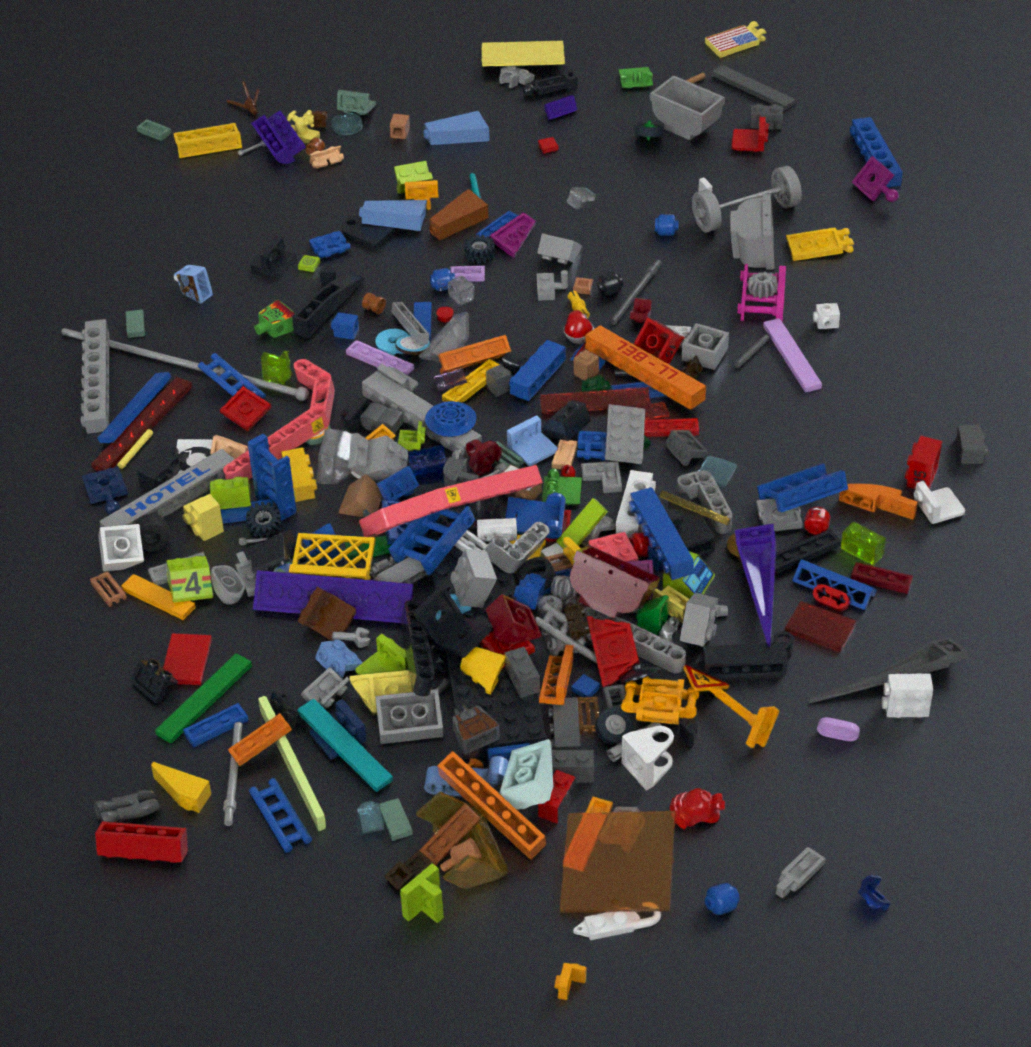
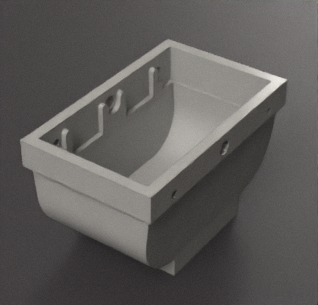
M674 75L650 93L653 112L657 119L664 123V129L689 140L702 133L721 116L722 106L725 104L724 96Z
M765 194L760 198L744 201L738 206L737 211H730V232L733 259L740 258L744 265L748 264V267L773 270L775 265L771 194Z

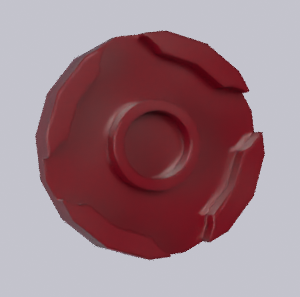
M474 439L466 443V452L471 457L469 461L471 471L478 475H484L493 469L491 465L495 461L498 462L500 460L502 448L495 441L491 440L481 443L479 440Z

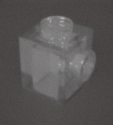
M463 276L448 282L449 296L460 306L474 300L475 287Z

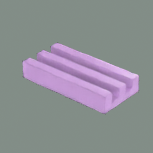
M485 266L451 267V273L455 274L456 282L485 281Z

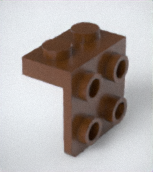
M317 587L310 595V600L301 611L297 622L334 641L332 640V632H345L357 610L330 592Z

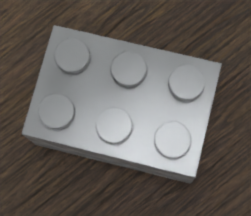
M438 689L431 690L430 695L426 697L418 696L414 692L375 696L381 744L443 737Z

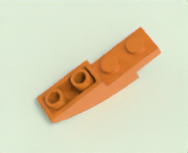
M847 484L848 490L840 492L839 501L871 512H875L879 508L912 520L916 516L918 501L903 497L902 490L874 484Z

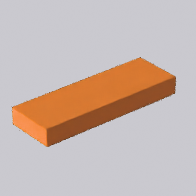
M279 713L230 747L228 751L237 764L241 766L292 731V729Z

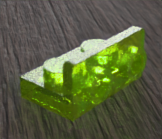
M284 350L280 357L263 352L261 356L263 380L284 385L286 380L290 379L292 373L288 351Z

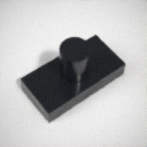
M361 397L352 409H343L341 411V418L344 420L349 434L357 433L362 426L360 417L370 405L366 397Z

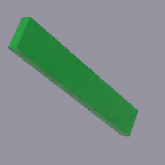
M237 653L234 654L155 730L156 735L172 744L183 733V729L191 726L252 667V662Z

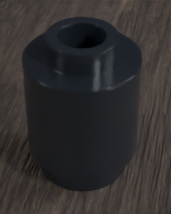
M509 352L503 356L502 364L505 369L517 373L520 367L524 366L528 360L523 356Z

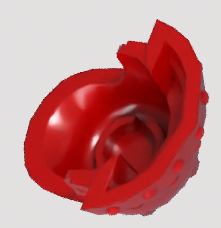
M695 788L689 792L677 794L672 798L669 808L673 820L679 827L685 830L687 826H694L701 821L716 823L720 819L719 810L725 809V800H723L722 793L712 796L706 790Z

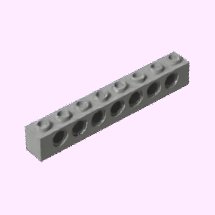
M106 319L86 321L85 329H82L83 339L85 340L82 341V348L85 353H82L84 364L82 366V374L84 378H81L84 390L81 391V396L84 403H81V410L84 416H81L82 427L86 428L87 434L103 432L109 425V328Z

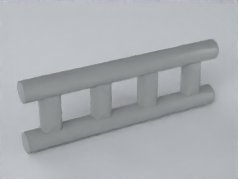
M545 603L542 610L547 613L543 619L538 616L536 617L537 625L565 644L574 645L576 651L597 664L595 651L593 652L583 646L586 642L585 636L575 641L566 635L569 631L568 623L575 621L567 622L565 614ZM553 617L564 623L560 630L549 624ZM586 633L587 639L592 641L591 634Z

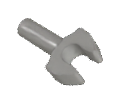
M357 627L354 633L332 632V640L354 641L357 647L363 648L369 645V631Z

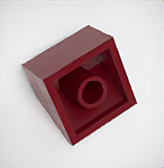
M501 594L486 608L488 620L494 629L495 637L499 641L512 645L542 636L529 606Z

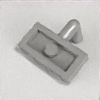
M566 270L561 271V283H554L553 273L536 274L538 301L555 300V290L568 288V271Z

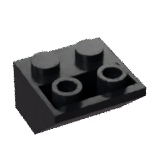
M291 529L262 540L251 547V569L253 573L257 572V570L269 571L272 567L276 565L279 567L293 559L296 540Z

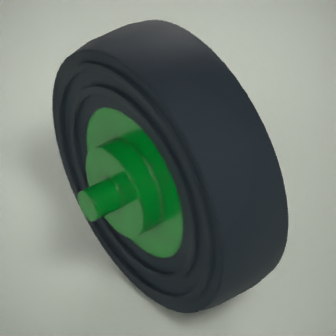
M648 120V123L635 125V134L647 137V140H650V137L663 135V126L653 124L651 120Z

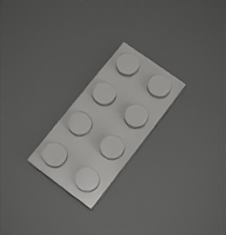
M609 404L605 460L642 464L645 409Z

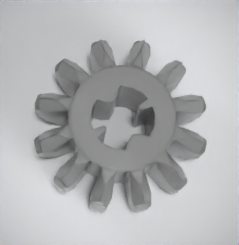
M766 271L764 273L752 274L748 281L750 294L760 299L773 296L778 288L776 276H773L772 273L767 274Z
M558 575L553 578L551 593L554 596L566 600L572 597L580 598L581 594L576 592L571 585L570 576Z

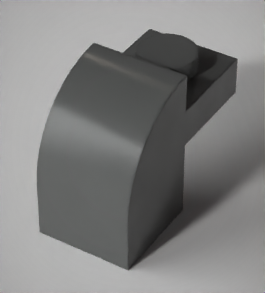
M449 457L443 467L445 487L479 479L478 475L467 473V461Z

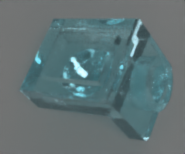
M374 801L362 803L357 810L362 833L384 830L380 804H374Z

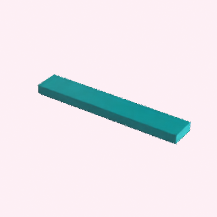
M314 698L297 709L299 715L376 792L393 781V776Z

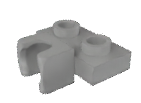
M506 66L501 69L499 81L500 84L510 83L509 88H513L518 85V82L525 85L534 81V74L517 66Z

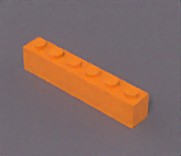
M453 751L437 765L439 776L530 860L546 846L545 835Z

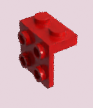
M760 117L759 130L734 129L732 149L737 151H764V142L768 143L769 129L766 117Z

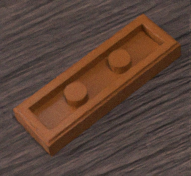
M465 803L419 851L437 866L450 853V849L456 846L482 819Z

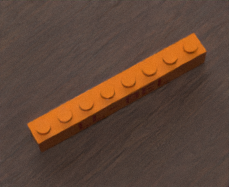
M598 326L585 335V349L688 409L692 410L706 400V385L608 329Z

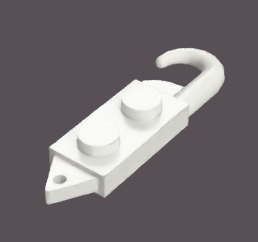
M644 903V908H650L654 911L652 917L640 919L635 911L628 908L586 916L585 920L573 929V933L594 940L634 932L635 929L655 925L660 920L661 911L655 904Z

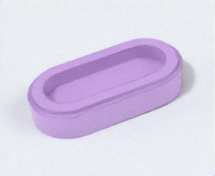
M825 717L819 720L817 731L825 737L855 741L859 737L860 728L852 722Z

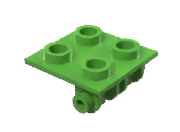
M649 67L619 69L622 88L653 86V75Z
M550 469L548 476H544L542 502H546L549 494L560 493L566 499L565 505H580L582 477H559L557 469Z

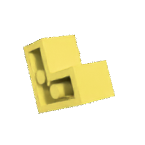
M211 494L183 506V519L187 525L190 524L196 536L199 535L203 541L224 532L220 505Z

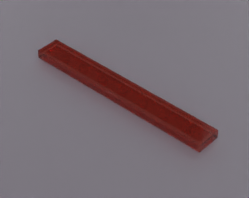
M176 377L134 419L122 434L91 463L92 468L98 471L113 468L147 429L151 430L192 388V382Z

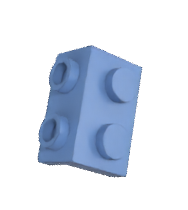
M340 640L321 642L315 657L326 670L330 667L342 679L346 671L356 670L363 663Z

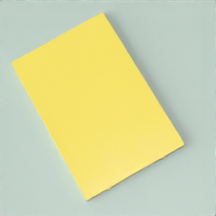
M563 41L482 43V66L565 64Z

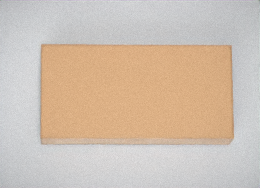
M560 439L558 449L552 461V468L561 470L566 464L572 466L578 449V441Z

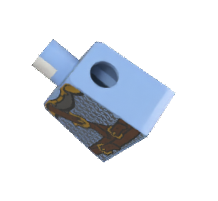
M186 265L175 273L174 280L179 283L181 292L199 303H203L213 295L205 267Z

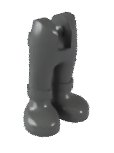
M140 790L129 795L111 798V801H94V810L97 819L101 820V822H123L128 819L149 815L159 810L160 805L154 799L155 794L153 790Z

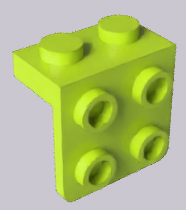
M383 634L379 635L376 638L377 652L356 668V674L365 675L409 670L405 648L398 646L393 639L387 638Z

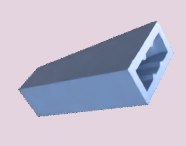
M479 111L425 123L423 135L430 145L489 141V127Z
M427 200L365 201L363 207H360L359 217H362V224L421 231L426 216Z

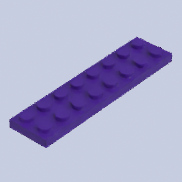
M257 570L253 610L300 614L309 602L312 592L319 587L356 608L357 611L353 619L401 623L404 604L413 598L414 584Z

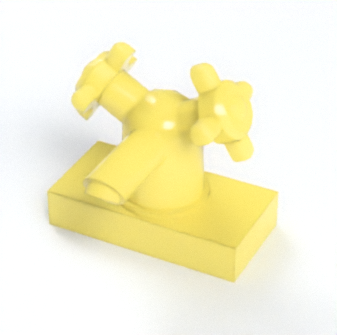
M307 110L302 117L296 116V111L288 115L287 120L295 122V125L291 126L303 143L308 144L313 138H320V131L308 129L307 126L314 127V116L311 110Z

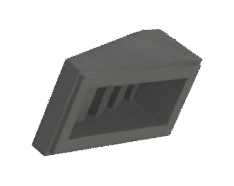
M624 684L603 687L602 695L606 709L611 707L621 709L622 701L626 695ZM619 696V698H616V699H611V698H610V697ZM619 702H621L620 705H613V706H612V703H619Z

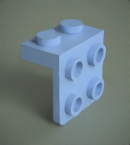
M537 415L507 430V447L520 456L528 466H532L555 454L558 449L541 433V419Z

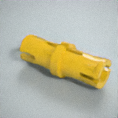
M573 291L574 295L570 292L567 297L572 304V309L580 310L588 319L590 313L585 307L584 300L579 297L577 291Z

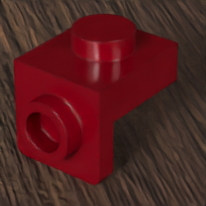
M635 298L634 308L630 312V319H634L638 323H644L647 318H650L652 300Z

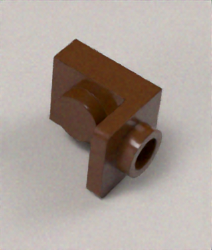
M312 111L314 127L310 126V128H326L327 111Z

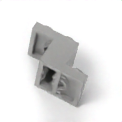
M358 433L351 434L348 468L362 477L366 474L376 482L407 466L408 450L388 436L367 440Z

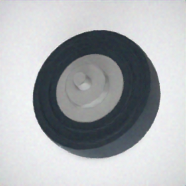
M611 707L599 714L596 719L595 730L598 737L604 743L618 745L622 742L623 735L633 731V722L627 712L620 708Z

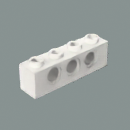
M630 471L616 520V534L625 532L627 537L630 538L633 533L642 532V526L637 524L635 513L630 511L628 502L631 501L630 493L650 487L655 491L656 481H653V473Z

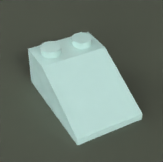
M550 740L512 750L500 789V795L516 810L526 809L529 806L549 801L553 789Z

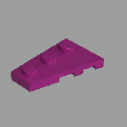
M523 212L491 234L490 239L492 238L496 246L514 258L534 228L536 221Z

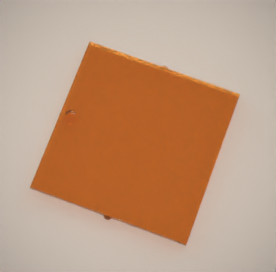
M675 811L568 813L565 858L563 860L561 913L670 911L672 867L675 861L673 858Z

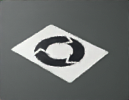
M178 439L176 446L179 450L178 454L182 451L188 454L186 461L180 466L178 474L210 456L212 440Z

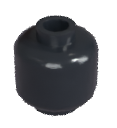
M614 271L600 275L599 282L597 283L599 292H603L606 296L620 292L622 286H624L621 275Z

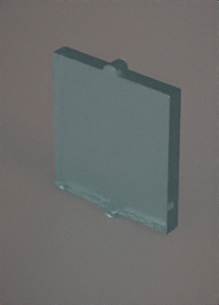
M708 455L699 471L705 470L710 472L717 485L725 487L737 464L725 461L723 458L719 459Z

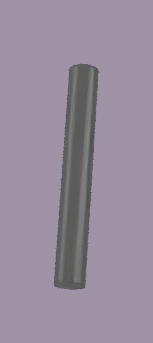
M764 334L734 363L735 367L740 368L770 339L769 336Z

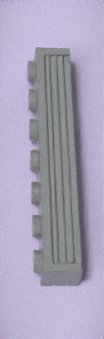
M392 302L391 312L417 344H428L429 333L403 302Z

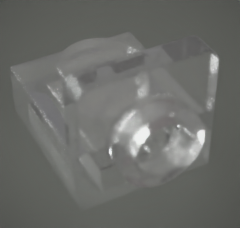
M572 187L567 203L575 209H579L582 202L594 201L596 195L587 188Z

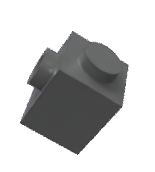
M501 364L486 371V386L496 397L510 391L509 381L512 377L511 372L508 369L506 370Z

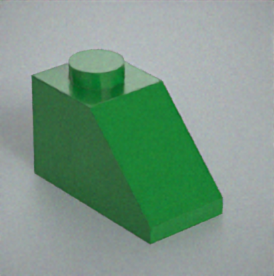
M664 595L646 602L643 608L637 611V626L658 636L661 628L668 620L669 596Z

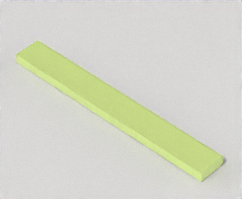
M263 696L258 698L259 707L265 722H268L276 715L267 697ZM284 735L275 743L318 831L326 829L325 815Z

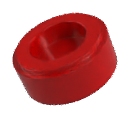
M450 307L439 308L436 311L437 320L440 322H450L453 320V309Z

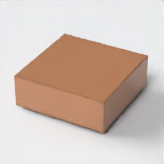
M576 277L573 291L590 295L593 279Z

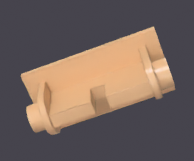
M341 146L330 147L323 151H315L310 154L309 163L312 164L313 168L318 169L328 166L327 160H329L330 164L341 162L344 159L343 154H340Z

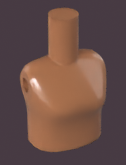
M470 838L459 845L453 846L450 849L451 858L440 864V867L446 872L454 866L458 870H464L481 858L480 850L475 841Z

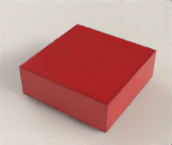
M553 137L538 140V145L543 154L558 150V144Z

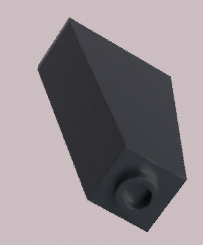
M684 492L668 497V510L676 509L684 520L676 530L688 551L698 555L714 551L715 536L688 494Z

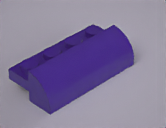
M278 111L268 119L263 115L251 123L274 158L280 163L288 164L294 162L293 156L306 148L281 111Z

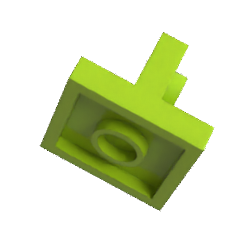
M426 161L394 167L398 194L405 193V182L432 181L433 179L432 173L428 171Z
M432 863L400 890L402 915L408 921L421 911L436 923L444 918L439 868Z

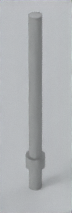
M240 722L234 724L232 746L241 740L243 724ZM232 755L227 797L223 804V811L225 812L224 825L226 826L232 825L233 813L236 811L237 804L235 793L238 764Z

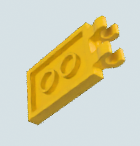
M835 227L786 235V242L793 261L842 254L843 250L848 253L854 251L853 247L849 246L853 245L854 242L848 236L850 234L848 228L836 230Z

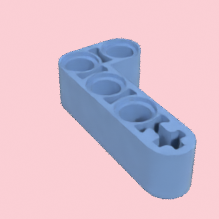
M495 756L490 759L488 769H472L500 794L508 760L504 757ZM431 766L427 769L424 785L427 793L461 796L439 776L437 766Z

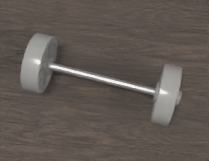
M786 165L776 168L771 176L772 189L720 205L710 190L706 189L696 192L692 197V211L695 221L705 233L718 230L722 222L721 209L741 204L749 199L760 198L765 194L774 193L777 202L783 208L797 206L802 197L799 178L790 166Z

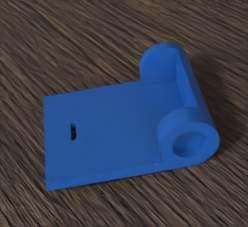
M560 493L549 494L546 502L508 497L505 519L516 518L517 534L522 535L534 523H544L550 531L546 538L556 539L562 535L566 499Z

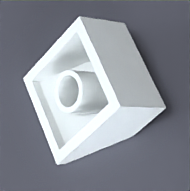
M139 524L100 527L98 537L103 572L123 570L144 562Z

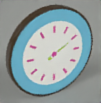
M410 334L400 336L395 341V347L400 352L413 354L414 356L428 351L431 345L430 340L428 344L418 345Z

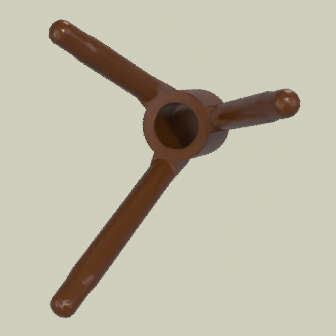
M243 81L242 84L247 96L245 104L230 100L226 102L242 107L251 112L252 115H256L258 113L256 102L260 90L257 89L254 100L251 99L246 83Z

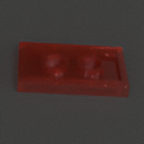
M800 601L788 621L785 631L841 652L856 626V620Z

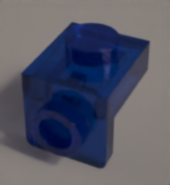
M869 875L864 878L858 893L867 900L865 903L871 909L887 910L891 902L876 890V887L882 880L879 875Z

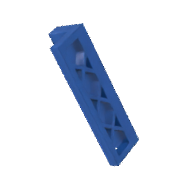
M802 559L792 580L813 590L818 586L816 580L822 577L828 579L832 588L843 584L847 588V596L851 598L850 604L866 610L871 596L874 597L877 591L873 587ZM802 569L808 570L812 579L805 582L799 580ZM859 591L866 593L863 603L855 602L852 594Z

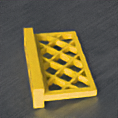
M236 123L173 133L179 158L242 148L241 136Z
M298 533L289 573L370 580L369 574L376 540L374 537ZM303 539L313 542L306 549L301 546ZM324 541H330L332 545L325 550L319 546ZM343 542H349L352 545L345 551L338 547ZM362 543H370L369 548L363 553L357 548ZM317 547L321 553L312 559L308 553ZM336 548L340 554L331 560L327 554ZM355 549L359 556L351 561L346 555ZM304 555L310 560L304 565L298 564V560ZM325 556L329 562L324 566H318L316 562ZM344 557L348 563L343 567H337L335 563ZM363 558L366 562V567L357 568L354 564Z

